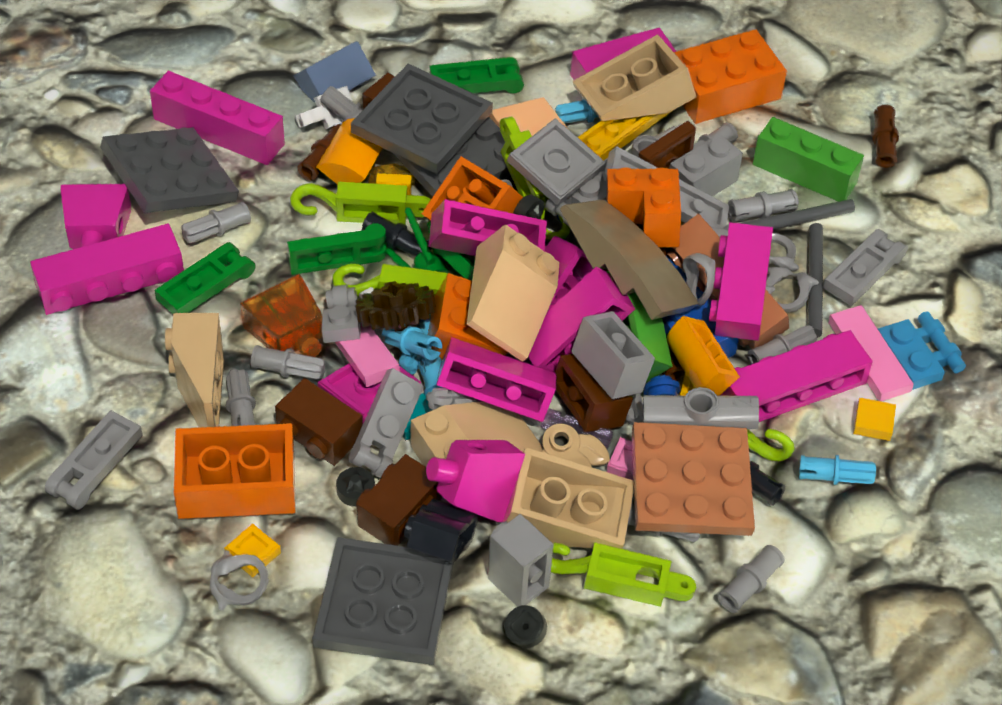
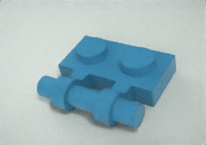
M928 311L921 313L917 318L922 326L921 328L915 329L909 319L878 328L880 334L913 382L912 390L941 381L945 373L942 368L949 365L954 373H959L966 367L965 362L961 358V350L956 343H951L944 334L945 328L938 319H934ZM933 342L939 351L932 353L926 343Z

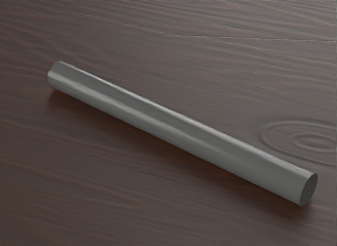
M852 199L747 221L741 224L773 227L774 230L855 211V204Z
M813 223L809 227V275L817 279L819 283L811 287L808 296V325L814 328L818 338L822 336L823 226L819 223Z

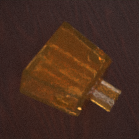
M300 274L240 303L242 326L266 348L286 351L290 348L294 352L299 351L302 355L316 357L321 352L322 344L318 340L322 338V314Z

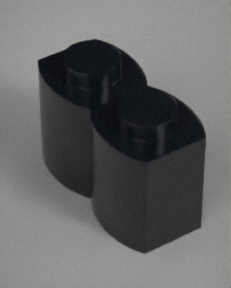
M433 498L428 505L422 504L416 516L411 515L404 531V537L409 538L407 548L454 563L461 552L466 551L471 544L479 515Z

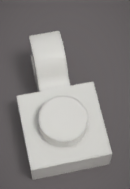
M347 86L337 89L352 101ZM322 95L314 98L317 108L295 115L299 128L322 120L325 129H328L333 125L341 124L344 120L321 103L320 98Z

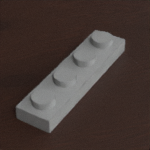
M616 146L609 152L603 180L607 182V169H620L624 167L631 169H656L657 167ZM679 179L681 221L686 223L699 213L710 227L723 229L727 224L729 205Z

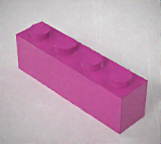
M169 70L150 90L154 120L176 129L194 127L201 139L267 166L285 145L282 115Z
M169 223L30 261L34 282L46 315L167 282L184 271L182 253Z
M851 330L837 335L830 334L820 341L796 346L792 350L774 357L767 356L757 363L742 368L736 367L735 370L740 377L720 396H757L759 399V422L866 384L873 361Z

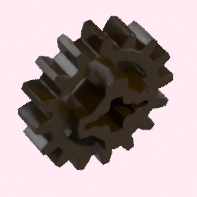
M396 281L384 283L382 288H375L371 293L362 294V299H357L355 305L358 323H362V327L371 326L372 330L394 329L395 332L403 331L410 324H419L420 319L428 320L430 318L429 314L436 312L434 292L429 290V286L419 288L418 283L398 284Z

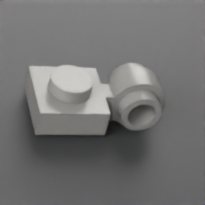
M348 284L333 286L332 290L326 291L328 309L323 310L322 317L324 343L361 338V322L358 323L355 308L356 300L358 299L355 287L349 288Z

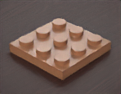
M634 422L632 427L636 530L753 535L755 522L747 428Z

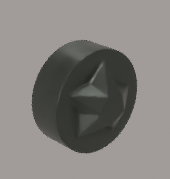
M530 194L519 201L513 214L541 219L545 205L541 199Z
M360 467L344 470L336 481L337 495L344 504L356 506L357 500L363 491L368 488L372 489L375 486L373 475L368 470Z
M522 605L514 608L508 614L505 620V632L515 645L522 648H531L538 645L544 639L547 632V622L545 617L536 608Z

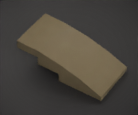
M604 199L566 204L560 208L592 268L608 269L622 295L636 293L651 320L688 312L699 305V302L678 270L660 248L632 220Z

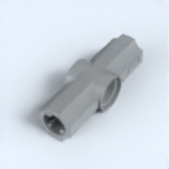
M703 387L694 388L685 396L643 395V423L758 429L759 399L757 396H717L714 391Z

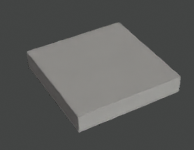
M556 118L511 152L507 159L508 163L556 206H559L602 171L606 163Z

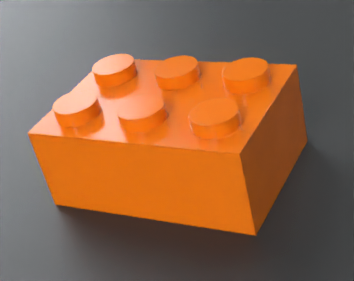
M757 29L674 52L688 68L696 93V98L682 105L695 124L782 98L787 70Z
M292 423L176 428L174 496L178 519L296 513Z

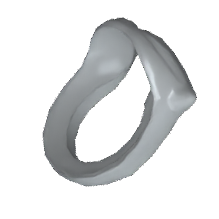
M772 233L771 242L785 247L787 256H770L769 264L773 263L776 267H783L790 271L798 270L799 266L794 263L796 246L792 240L784 235Z
M695 253L683 259V269L687 277L686 284L699 302L697 306L701 307L706 303L713 291L715 260L704 254ZM699 264H701L705 268L707 284L703 295L698 299L696 287L700 273Z
M783 267L768 268L769 277L766 281L768 286H774L781 279H794L798 281L800 288L798 298L789 304L777 302L786 313L802 308L808 299L811 287L819 283L817 279L804 272L793 274L789 269Z
M225 550L223 556L215 561L211 568L210 589L218 602L220 611H223L227 605H248L254 603L265 592L269 582L268 571L264 562L255 555L232 556L228 550ZM243 566H255L260 572V584L250 595H238L225 585L218 583L220 575H227L230 571Z

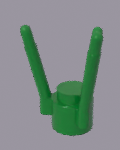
M407 207L405 213L422 251L414 259V268L449 273L443 257L434 249V254L430 251L412 209ZM429 221V222L427 223V228H428V231H429V232H428V233H429V236H430L431 221ZM391 248L386 249V254L398 266L411 268Z

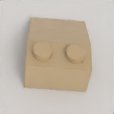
M658 34L572 81L574 87L602 121L669 113L696 98L688 68Z
M506 224L477 246L467 325L522 362L526 360L557 290L560 262L550 253L544 252L530 242L523 234L517 233Z
M173 313L172 328H166L165 348L166 350H172L169 352V373L176 374L178 390L198 427H219L224 372V351L219 313Z
M484 401L444 405L411 420V448L426 467L432 457L446 459L451 443L455 440H507L522 452L525 447L540 452L543 450L540 442L518 413Z
M525 447L523 453L526 455L503 522H510L521 514L552 543H560L568 547L593 548L595 542L622 549L630 514L634 481Z

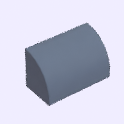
M355 41L293 76L303 92L314 101L315 97L323 95L330 86L336 89L347 86L348 90H351L376 76L358 41Z

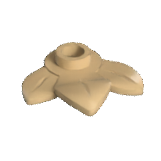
M562 423L552 425L543 435V453L588 467L605 465L610 461L609 453L599 439L592 435L578 434L570 425ZM558 436H564L567 438L568 443L564 446H559L555 443L554 439Z

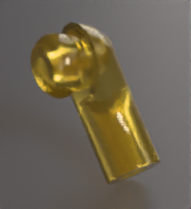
M395 163L373 166L368 173L370 174L368 183L376 184L377 173L411 175V184L414 186L417 182V179L405 166Z

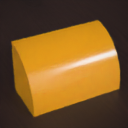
M355 118L342 122L329 147L316 166L317 169L337 185L338 182L361 183L365 180L382 150V147L351 133V122Z
M682 316L674 324L668 333L667 343L694 388H708L714 391L717 396H720L740 376L707 324L703 320Z

